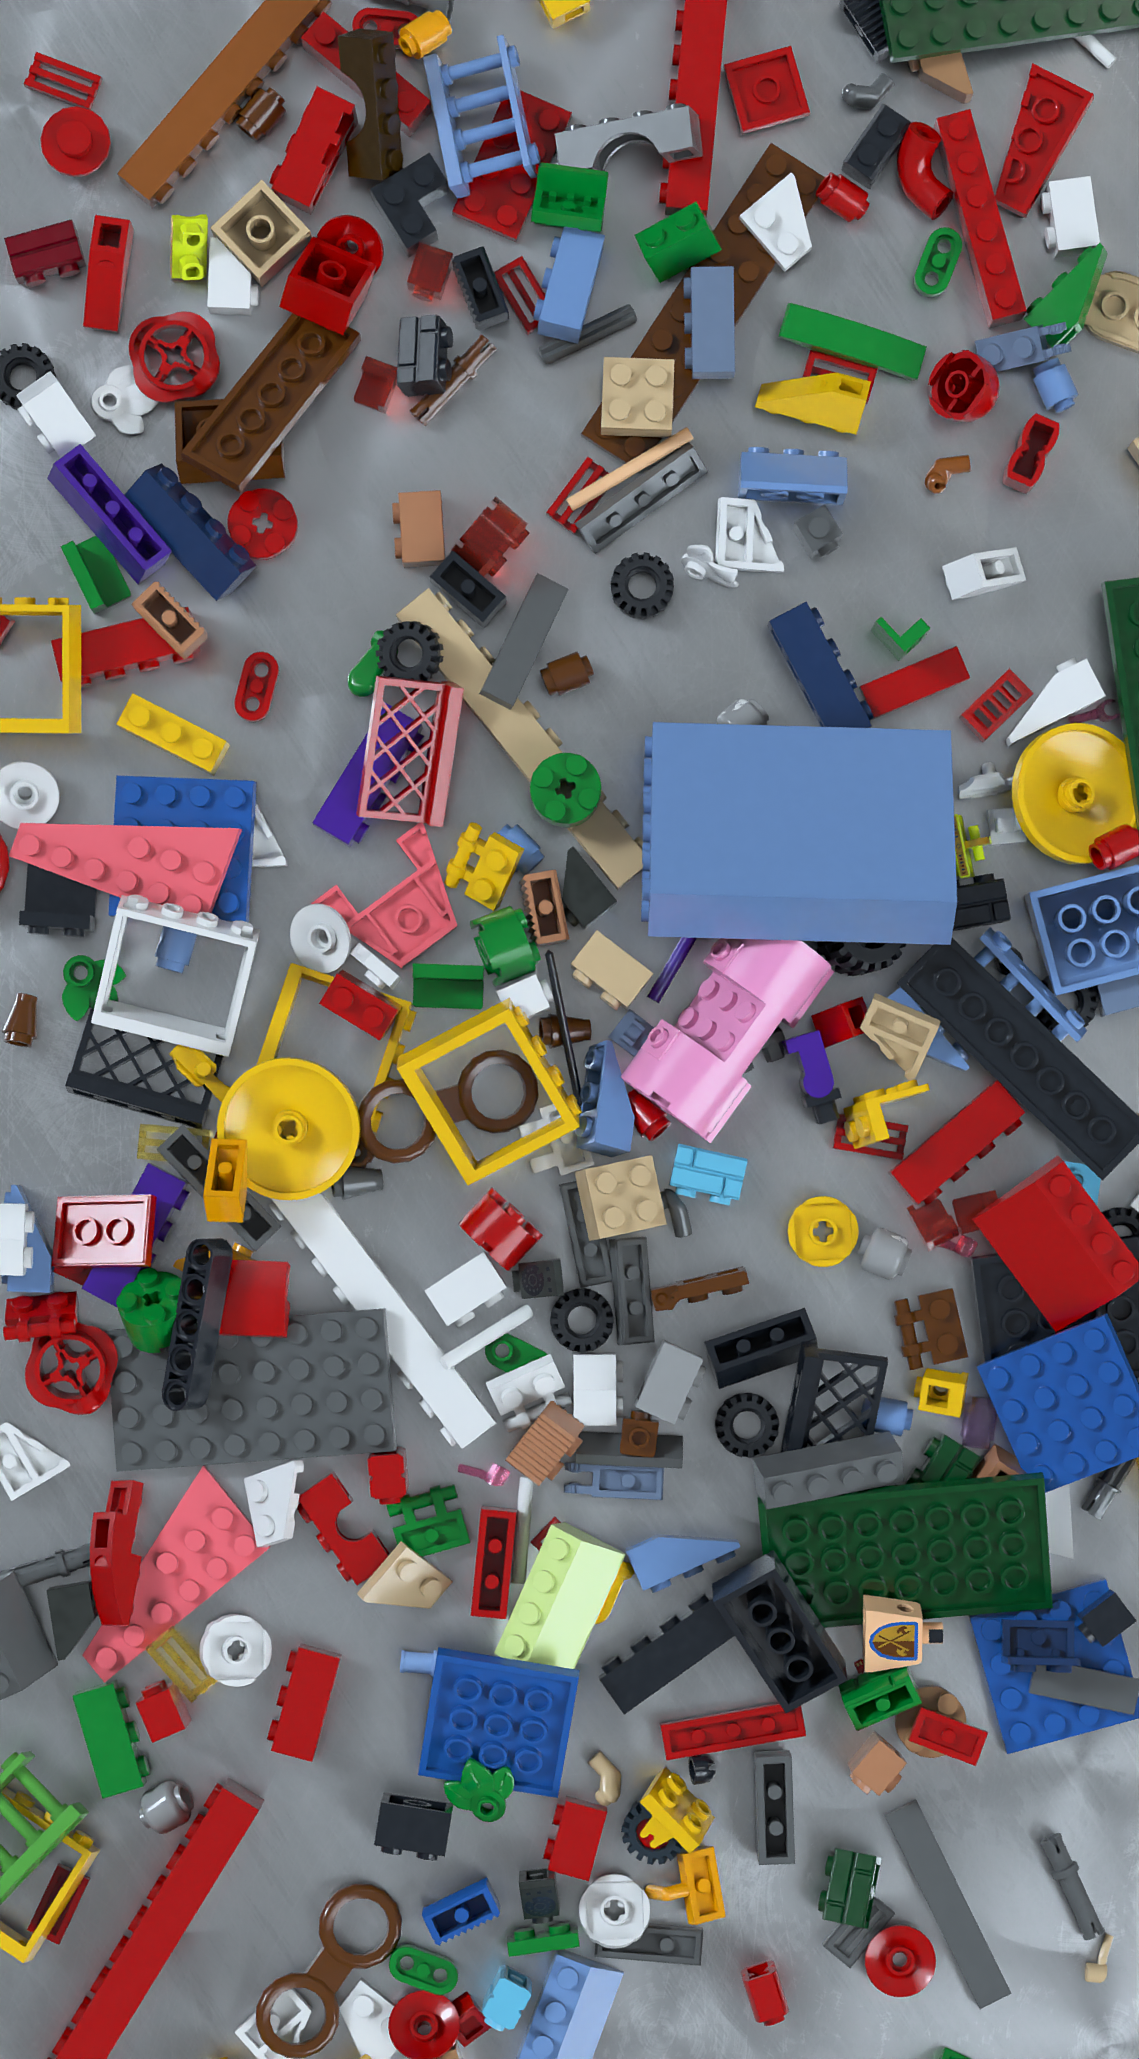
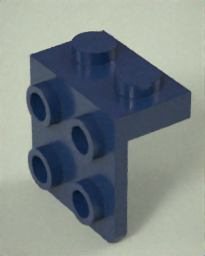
M1002 1619L1001 1662L1010 1664V1670L1015 1672H1036V1665H1046V1671L1072 1673V1666H1080V1658L1074 1657L1075 1621Z

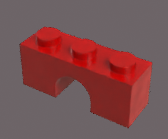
M333 1471L299 1495L300 1504L297 1507L298 1512L307 1524L311 1521L314 1522L320 1531L316 1537L327 1553L333 1550L340 1560L336 1567L347 1582L353 1579L358 1586L371 1577L390 1555V1552L374 1529L361 1538H349L340 1531L337 1523L339 1512L351 1504L353 1498Z

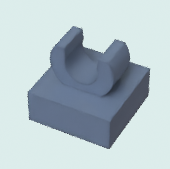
M629 1009L608 1038L635 1057L654 1027Z

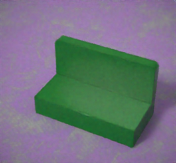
M93 536L77 545L74 541L60 546L94 614L131 597L130 589L113 555L97 536Z
M880 617L875 621L871 631L900 661L925 638L931 628L920 618L900 637Z
M413 963L414 1007L478 1010L483 1008L484 966Z

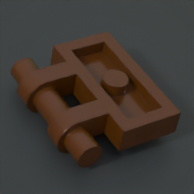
M953 1288L918 1295L920 1310L911 1311L908 1298L894 1301L897 1315H894L895 1324L900 1326L904 1346H901L902 1355L907 1357L910 1370L923 1368L921 1354L925 1352H930L933 1365L968 1357ZM923 1320L927 1341L918 1342L914 1322Z

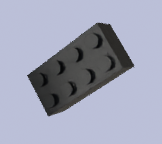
M774 1550L712 1583L714 1605L785 1713L848 1680L846 1663L843 1656Z

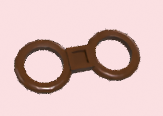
M506 1050L486 1051L472 1058L461 1071L458 1084L435 1091L454 1123L468 1120L477 1129L492 1134L510 1132L523 1125L534 1112L539 1097L538 1080L531 1066L518 1054ZM494 1064L510 1066L519 1074L523 1083L524 1095L521 1105L513 1114L502 1119L485 1117L477 1110L472 1100L471 1089L475 1077L482 1069ZM403 1079L386 1080L371 1088L361 1100L358 1109L360 1140L364 1148L377 1159L392 1164L410 1162L423 1155L436 1137L434 1129L423 1113L424 1126L421 1135L413 1144L405 1148L391 1149L385 1147L376 1139L372 1131L371 1117L374 1108L381 1099L391 1094L402 1093L411 1096L415 1100Z
M352 1884L338 1890L325 1903L319 1917V1937L323 1946L304 1973H289L275 1979L263 1991L256 2006L255 2024L261 2040L273 2052L286 2058H306L320 2052L333 2039L338 2028L340 2007L335 1993L352 1969H367L380 1964L394 1952L402 1935V1916L397 1903L385 1890L372 1884ZM355 1899H369L378 1903L383 1908L388 1920L387 1933L382 1943L374 1950L364 1954H353L342 1949L333 1933L334 1919L338 1911L347 1902ZM293 1988H306L315 1992L321 1998L325 2008V2020L320 2031L312 2039L302 2043H289L280 2039L273 2031L270 2023L271 2009L275 2000L283 1992Z

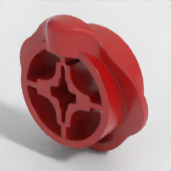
M181 311L166 316L151 317L142 321L131 334L129 355L133 365L134 380L138 389L146 397L158 402H171L180 398L202 395L215 384L220 371L215 336L210 324L200 315ZM167 329H181L185 331L173 343H166L154 337L159 332ZM194 337L200 343L204 353V361L201 368L195 365L186 354ZM147 346L154 349L162 359V363L154 377L145 364ZM176 349L181 350L180 358L185 364L176 361L172 365L168 364V356L164 350H169L170 352H174ZM174 371H183L194 377L189 382L181 385L163 383Z
M79 1322L76 1324V1333L63 1334L62 1338L51 1339L50 1336L34 1337L32 1351L25 1368V1382L28 1391L35 1400L48 1407L58 1408L77 1415L95 1412L107 1399L111 1388V1381L117 1368L118 1353L114 1341L104 1330ZM63 1340L83 1342L91 1350L87 1349L83 1352H76L69 1347L68 1343L65 1344ZM53 1345L56 1350L55 1355L58 1365L51 1372L45 1374L43 1357L45 1351ZM98 1358L100 1364L99 1379L92 1387H89L86 1382L88 1378L85 1375L84 1369L93 1360ZM67 1359L70 1363L77 1362L79 1364L76 1373L71 1369L65 1371L64 1366ZM67 1381L72 1384L75 1390L78 1389L79 1392H64L54 1387L52 1383Z

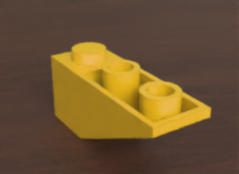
M836 372L761 384L755 407L771 414H782L799 419L804 423H815L832 428L837 432H848L857 435L871 381Z

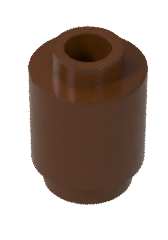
M270 87L267 91L259 88L238 113L240 118L235 124L247 136L257 141L261 136L265 137L285 114L286 110L282 106L285 100Z
M577 651L546 664V668L539 670L549 696L557 693L561 696L589 685L588 677L594 675L587 655L580 657Z

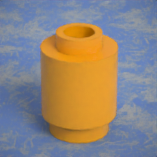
M427 11L400 29L398 42L400 48L407 56L421 59L447 41V37L452 34V28L448 19L441 11Z

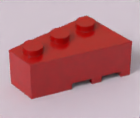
M316 86L312 98L302 115L296 134L294 133L287 144L285 159L282 165L278 164L270 178L269 183L273 185L272 191L282 201L310 215L313 213L346 148V141L350 140L358 124L355 104Z

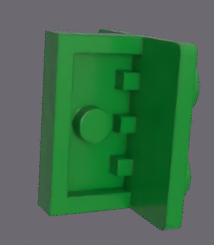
M539 163L531 222L548 226H565L584 231L601 232L609 173L607 171Z

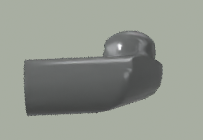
M881 73L871 86L847 84L842 90V98L853 108L871 109L878 105L895 84L890 77Z
M664 1188V1191L660 1192L664 1209H669L675 1237L682 1238L691 1235L692 1229L687 1207L673 1190Z

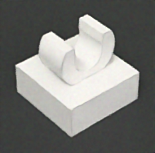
M1014 808L987 810L989 836H991L992 840L990 846L1027 842L1026 835L1016 818Z

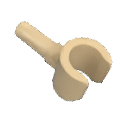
M1105 1934L1097 1963L1086 1962L1085 1981L1101 1983L1106 1979L1107 1956L1114 1936Z

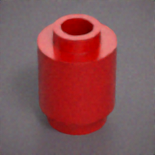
M830 172L816 191V196L821 199V204L847 222H851L854 218L856 220L861 219L870 204L867 201L868 192L842 174L835 175L833 172Z
M1123 824L1095 838L1094 843L1089 846V855L1093 864L1100 870L1106 868L1112 870L1138 857L1139 830L1134 827L1132 828L1128 824Z

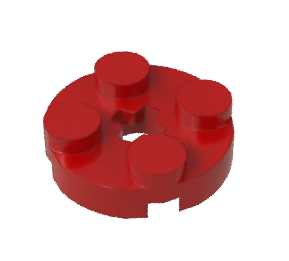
M258 488L243 492L233 503L228 514L227 527L230 537L236 544L241 545L247 550L250 558L269 560L292 546L298 532V519L292 503L284 495L272 489ZM261 515H267L268 521L273 523L272 528H265L264 533H258V527L253 525L254 520L260 519Z

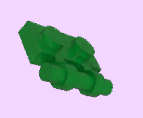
M454 1484L443 1488L440 1485L430 1487L429 1492L410 1497V1494H406L401 1498L400 1503L386 1505L390 1517L403 1514L406 1524L393 1527L397 1545L402 1541L424 1557L471 1543L462 1509L459 1508L447 1512L445 1501L458 1498ZM434 1505L437 1515L421 1520L416 1519L414 1510Z

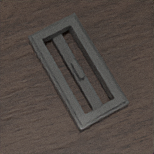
M875 1896L870 1920L879 1910L884 1914L848 1957L844 1952L864 1928L854 1927L841 1944L835 1947L834 1943L849 1926L839 1923L822 1945L847 1967L851 1968L867 1949L872 1938L883 1930L895 1915V1912Z

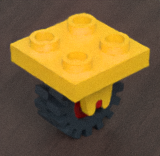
M665 1767L655 1776L643 1797H641L639 1802L636 1801L626 1815L621 1832H625L622 1840L624 1844L630 1842L627 1848L630 1854L635 1850L639 1852L636 1857L639 1861H642L643 1857L646 1856L648 1857L647 1864L653 1865L656 1859H658L659 1865L665 1864L667 1859L673 1860L677 1853L679 1854L682 1847L689 1854L695 1850L702 1842L715 1817L712 1815L709 1806L703 1800L697 1799L687 1789L684 1780L678 1774L672 1773Z

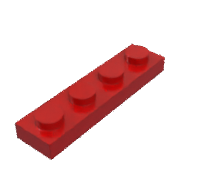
M779 1703L660 1723L666 1760L806 1736L802 1707L799 1706L785 1713Z

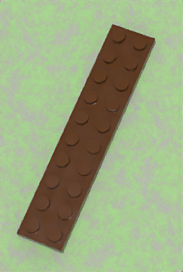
M773 143L769 144L713 230L722 250L691 266H734V327H736L777 264L739 219L740 215L787 175L792 173L795 176L806 219L819 199L816 196V191L825 178ZM689 267L631 356V358L675 360L672 423L701 380L692 379V369H685V348L691 347V334H684V313H691V300L684 299V278H690L691 267ZM602 402L581 433V437L623 464L656 446L663 439V437L601 435Z

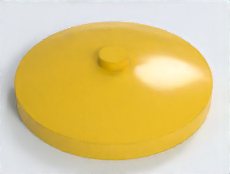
M1071 723L1042 733L1025 748L1017 762L1013 775L1012 802L1021 829L1030 842L1042 853L1067 864H1092L1089 846L1094 843L1095 838L1123 824H1128L1132 828L1137 829L1125 744L1114 734L1095 725Z
M296 1057L275 1058L253 1066L242 1074L230 1087L219 1110L217 1138L247 1140L248 1188L260 1195L273 1199L299 1200L325 1191L346 1172L355 1157L359 1145L360 1117L351 1092L332 1071L307 1059Z

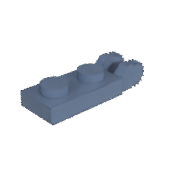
M1066 322L1045 327L1043 325L1034 326L975 341L977 354L988 360L996 372L1050 360L1051 356L1072 352L1070 344L1054 345L1053 348L1049 349L1047 346L1045 335H1055L1067 330Z
M565 1462V1470L573 1473L593 1472L592 1485L573 1482L564 1484V1493L592 1494V1497L663 1500L664 1468Z

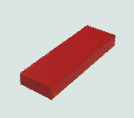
M955 646L863 684L859 689L875 719L970 679V675L958 647Z

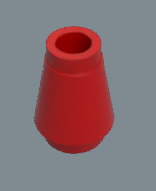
M633 1089L628 1093L635 1118V1128L642 1138L646 1137L650 1142L655 1140L670 1126L671 1122L666 1118L668 1114L642 1094H639L637 1090Z

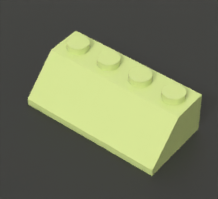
M566 1522L552 1524L494 1653L502 1658L575 1669L626 1553Z

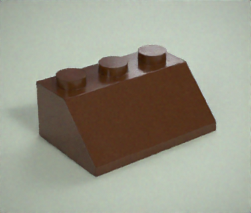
M223 399L175 402L176 465L181 484L220 482L183 461L181 452ZM284 439L251 480L285 478Z

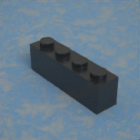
M705 1593L688 1605L690 1609L688 1613L681 1618H678L676 1614L659 1625V1628L662 1630L651 1639L648 1635L643 1636L630 1646L633 1651L622 1660L617 1655L601 1667L604 1673L599 1675V1680L624 1715L735 1636L714 1605L713 1595L708 1598Z

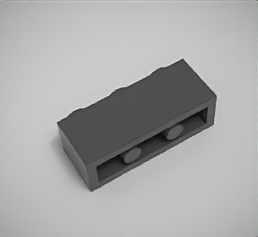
M790 1750L754 1751L757 1859L759 1865L795 1864L792 1755Z

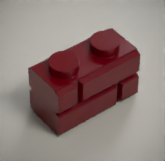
M72 219L4 238L14 276L19 284L25 283L26 287L41 285L46 282L45 277L58 273L62 278L76 275L80 272V267L86 266L78 233Z

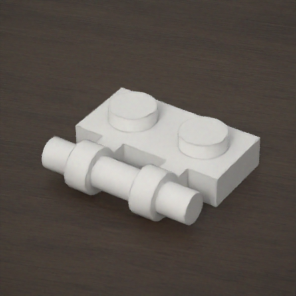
M551 1354L486 1382L500 1415L502 1416L513 1410L516 1414L503 1420L508 1433L521 1427L523 1430L530 1428L532 1422L538 1418L550 1401H555L556 1405H560L562 1409L573 1405L568 1391L556 1397L553 1392L565 1388V1385ZM543 1397L545 1402L527 1410L525 1409L524 1405Z

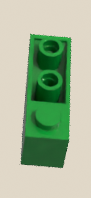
M1101 243L1095 248L1090 246L1084 250L1077 259L1079 264L1069 274L1063 272L1052 283L1051 287L1053 289L1044 298L1039 297L1034 300L1027 308V315L1023 319L1029 327L1039 325L1045 327L1066 322L1067 330L1055 335H1045L1047 345L1050 348H1053L1054 345L1068 344L1083 329L1108 255Z

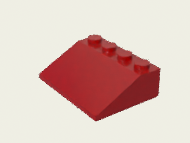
M1058 1155L972 1218L1056 1332L1116 1298L1139 1281V1262L1066 1163Z

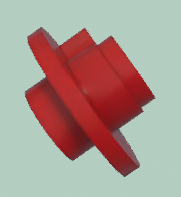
M79 106L63 108L53 114L44 125L40 138L42 153L49 165L60 174L71 177L86 176L98 170L108 158L111 147L109 129L103 119L92 110Z

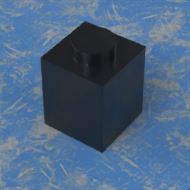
M1111 1589L1077 1614L1083 1622L1078 1628L1090 1644L1096 1640L1102 1647L1137 1621L1118 1595Z

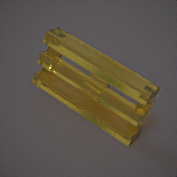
M140 1124L137 1159L166 1161L160 1153L145 1152L146 1145L160 1146L166 1141L146 1138L147 1131L173 1134L179 1127ZM187 1128L193 1135L202 1136L201 1144L209 1151L211 1130Z
M174 1625L146 1647L147 1653L191 1703L197 1699L200 1693L206 1692L211 1684L214 1685L218 1682L207 1675L201 1663L200 1655ZM172 1637L204 1673L206 1678L203 1681L168 1643V1639ZM161 1646L195 1685L193 1689L188 1686L157 1648Z

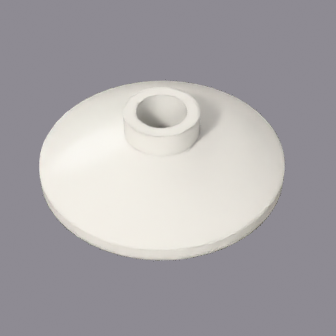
M16 761L0 769V820L16 829H19L20 823H47L55 814L60 798L59 787L53 775L43 766L30 761ZM21 787H28L32 794L24 797L19 793V789Z
M319 903L305 906L294 916L290 928V940L294 953L300 962L307 968L321 973H330L342 967L351 951V934L344 918L332 907Z

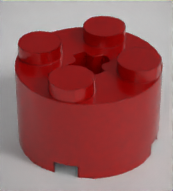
M491 1187L463 1217L459 1226L479 1246H482L489 1253L488 1255L509 1271L542 1238L543 1234L529 1221L523 1225L526 1221L524 1219L525 1216L510 1202L504 1207L503 1205L507 1202L506 1199Z

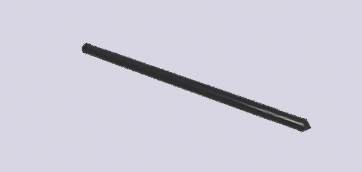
M547 950L545 957L572 1091L581 1109V1086L554 953Z

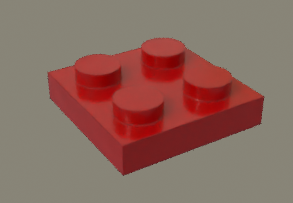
M791 46L724 64L723 69L742 135L810 115Z

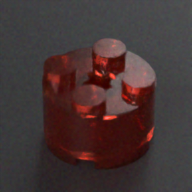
M497 496L490 502L495 508L492 510L487 506L459 539L464 543L463 547L461 548L455 544L451 551L453 550L483 577L487 573L493 577L507 561L503 556L509 547L514 550L517 549L530 534L525 529L528 523Z

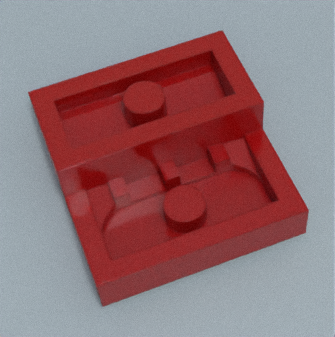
M232 1260L219 1335L287 1338L290 1302L287 1300L291 1266L288 1262Z

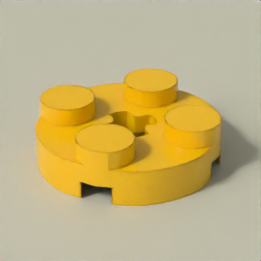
M818 1196L806 1200L795 1208L788 1222L787 1235L791 1248L800 1259L813 1266L829 1267L839 1264L850 1255L857 1243L859 1228L855 1215L844 1203L832 1197ZM820 1221H825L826 1227H832L833 1234L827 1235V1241L820 1242L819 1236H813V1229L818 1228Z

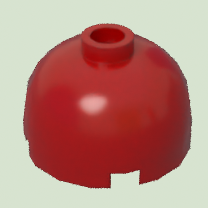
M962 350L963 352L956 354L951 352L946 354L935 365L929 377L928 385L932 386V397L929 396V401L935 412L947 419L956 422H973L984 417L994 407L1000 389L998 375L988 360L969 350Z

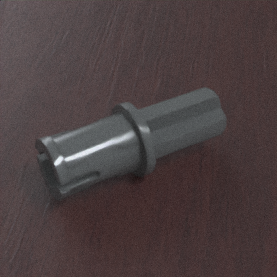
M1132 1459L1106 1469L1102 1477L1097 1476L1096 1480L1098 1483L1081 1508L1101 1520L1116 1493L1121 1494L1122 1491L1119 1488L1134 1466L1135 1460Z

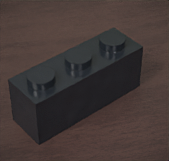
M805 1308L704 1342L707 1358L719 1389L797 1363L802 1341L816 1343L818 1348L817 1338Z

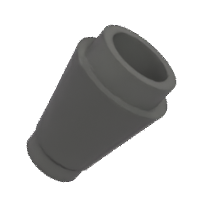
M349 1166L342 1177L331 1186L333 1197H342V1200L375 1192L376 1190H383L382 1170Z

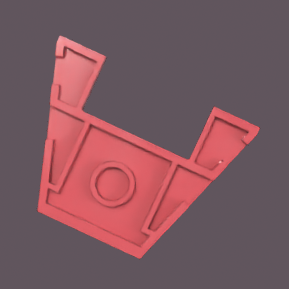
M418 823L396 840L417 868V871L365 910L357 913L337 885L311 903L325 904L335 909L346 921L352 935L401 969L458 927L423 823Z

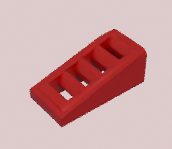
M1009 668L960 715L959 719L984 742L1034 693ZM1006 681L1022 695L1018 700L1003 686ZM996 691L1011 704L1008 709L993 695ZM987 700L1002 714L998 719L983 704ZM978 709L992 725L987 728L974 712Z

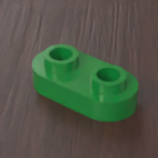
M947 227L939 228L930 235L914 275L915 288L923 296L937 297L948 287L963 245L960 235L955 230ZM947 243L950 251L941 253L937 245ZM934 275L938 283L933 286L928 285L925 277Z
M509 1333L504 1334L485 1346V1355L489 1363L507 1373L528 1364L531 1360H537L548 1355L545 1351ZM499 1344H506L509 1347V1354L506 1357H499L496 1354V1347Z
M409 1944L397 1947L390 1956V1972L400 1982L436 1995H444L451 1992L457 1984V1966L447 1957ZM403 1957H411L414 1965L410 1968L403 1967L400 1962ZM444 1969L447 1972V1977L444 1980L436 1979L434 1976L435 1970Z

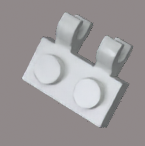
M554 1104L539 1108L542 1119L519 1126L521 1137L560 1118L561 1116ZM576 1129L550 1142L553 1153L529 1160L533 1174L557 1166L559 1174L562 1176L594 1166L591 1152L576 1148Z

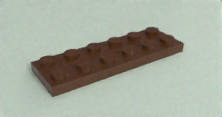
M292 313L181 452L182 460L241 493L361 341L360 333L348 327L345 334L341 335Z

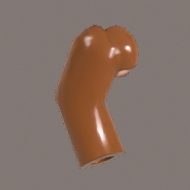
M969 455L937 459L925 476L926 488L932 493H941L945 490L946 484L953 474L970 472Z

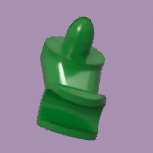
M382 630L374 633L371 639V647L348 675V688L356 696L366 697L373 694L376 676H382L384 673L383 668L379 669L377 665L380 662L379 656L376 657V650H379L380 646L377 645L379 638L384 636V631Z

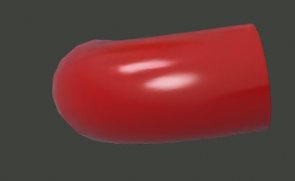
M912 122L902 138L897 154L898 179L906 197L919 211L931 220H935L948 207L954 194L951 189L935 177L932 171V157L941 142V136L934 128L927 124Z

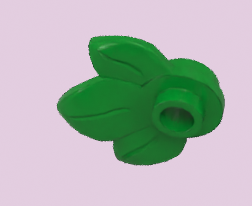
M77 955L70 958L64 966L63 976L67 985L62 994V1001L67 1013L75 1021H79L89 1008L94 1009L105 959L94 961L88 956ZM118 964L109 1000L119 1002V998L113 985L120 983L126 977L125 972ZM80 966H84L88 971L87 977L82 980L77 979L75 976V971Z
M469 1758L464 1765L461 1781L452 1780L445 1782L444 1791L449 1801L457 1808L472 1811L482 1821L494 1822L504 1815L506 1799L513 1792L515 1780L508 1766L492 1773L480 1762ZM490 1803L494 1806V1809H487L482 1804Z

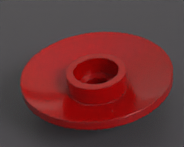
M341 215L327 221L319 230L316 238L376 264L374 274L380 268L384 256L383 243L376 229L364 219L352 215ZM349 240L357 244V250H353L348 246Z
M893 1925L878 1932L868 1944L865 1953V1968L870 1981L881 1992L893 1997H908L917 1994L929 1984L936 1968V1955L930 1940L921 1931L907 1925ZM896 1953L905 1954L906 1960L903 1964L897 1965L893 1962V1956Z
M422 1990L410 1993L398 2001L390 2014L388 2030L394 2047L403 2056L409 2059H438L454 2046L459 2035L460 2021L455 2006L448 1998ZM423 2025L431 2027V2032L427 2035L420 2034L418 2030Z

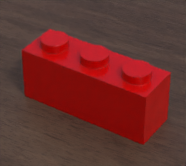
M481 1507L471 1616L506 1619L517 1509Z
M302 1643L298 1648V1652L291 1650L286 1666V1671L292 1673L288 1686H281L276 1706L282 1707L279 1721L272 1719L267 1740L273 1741L271 1751L310 1762L313 1761L342 1654Z

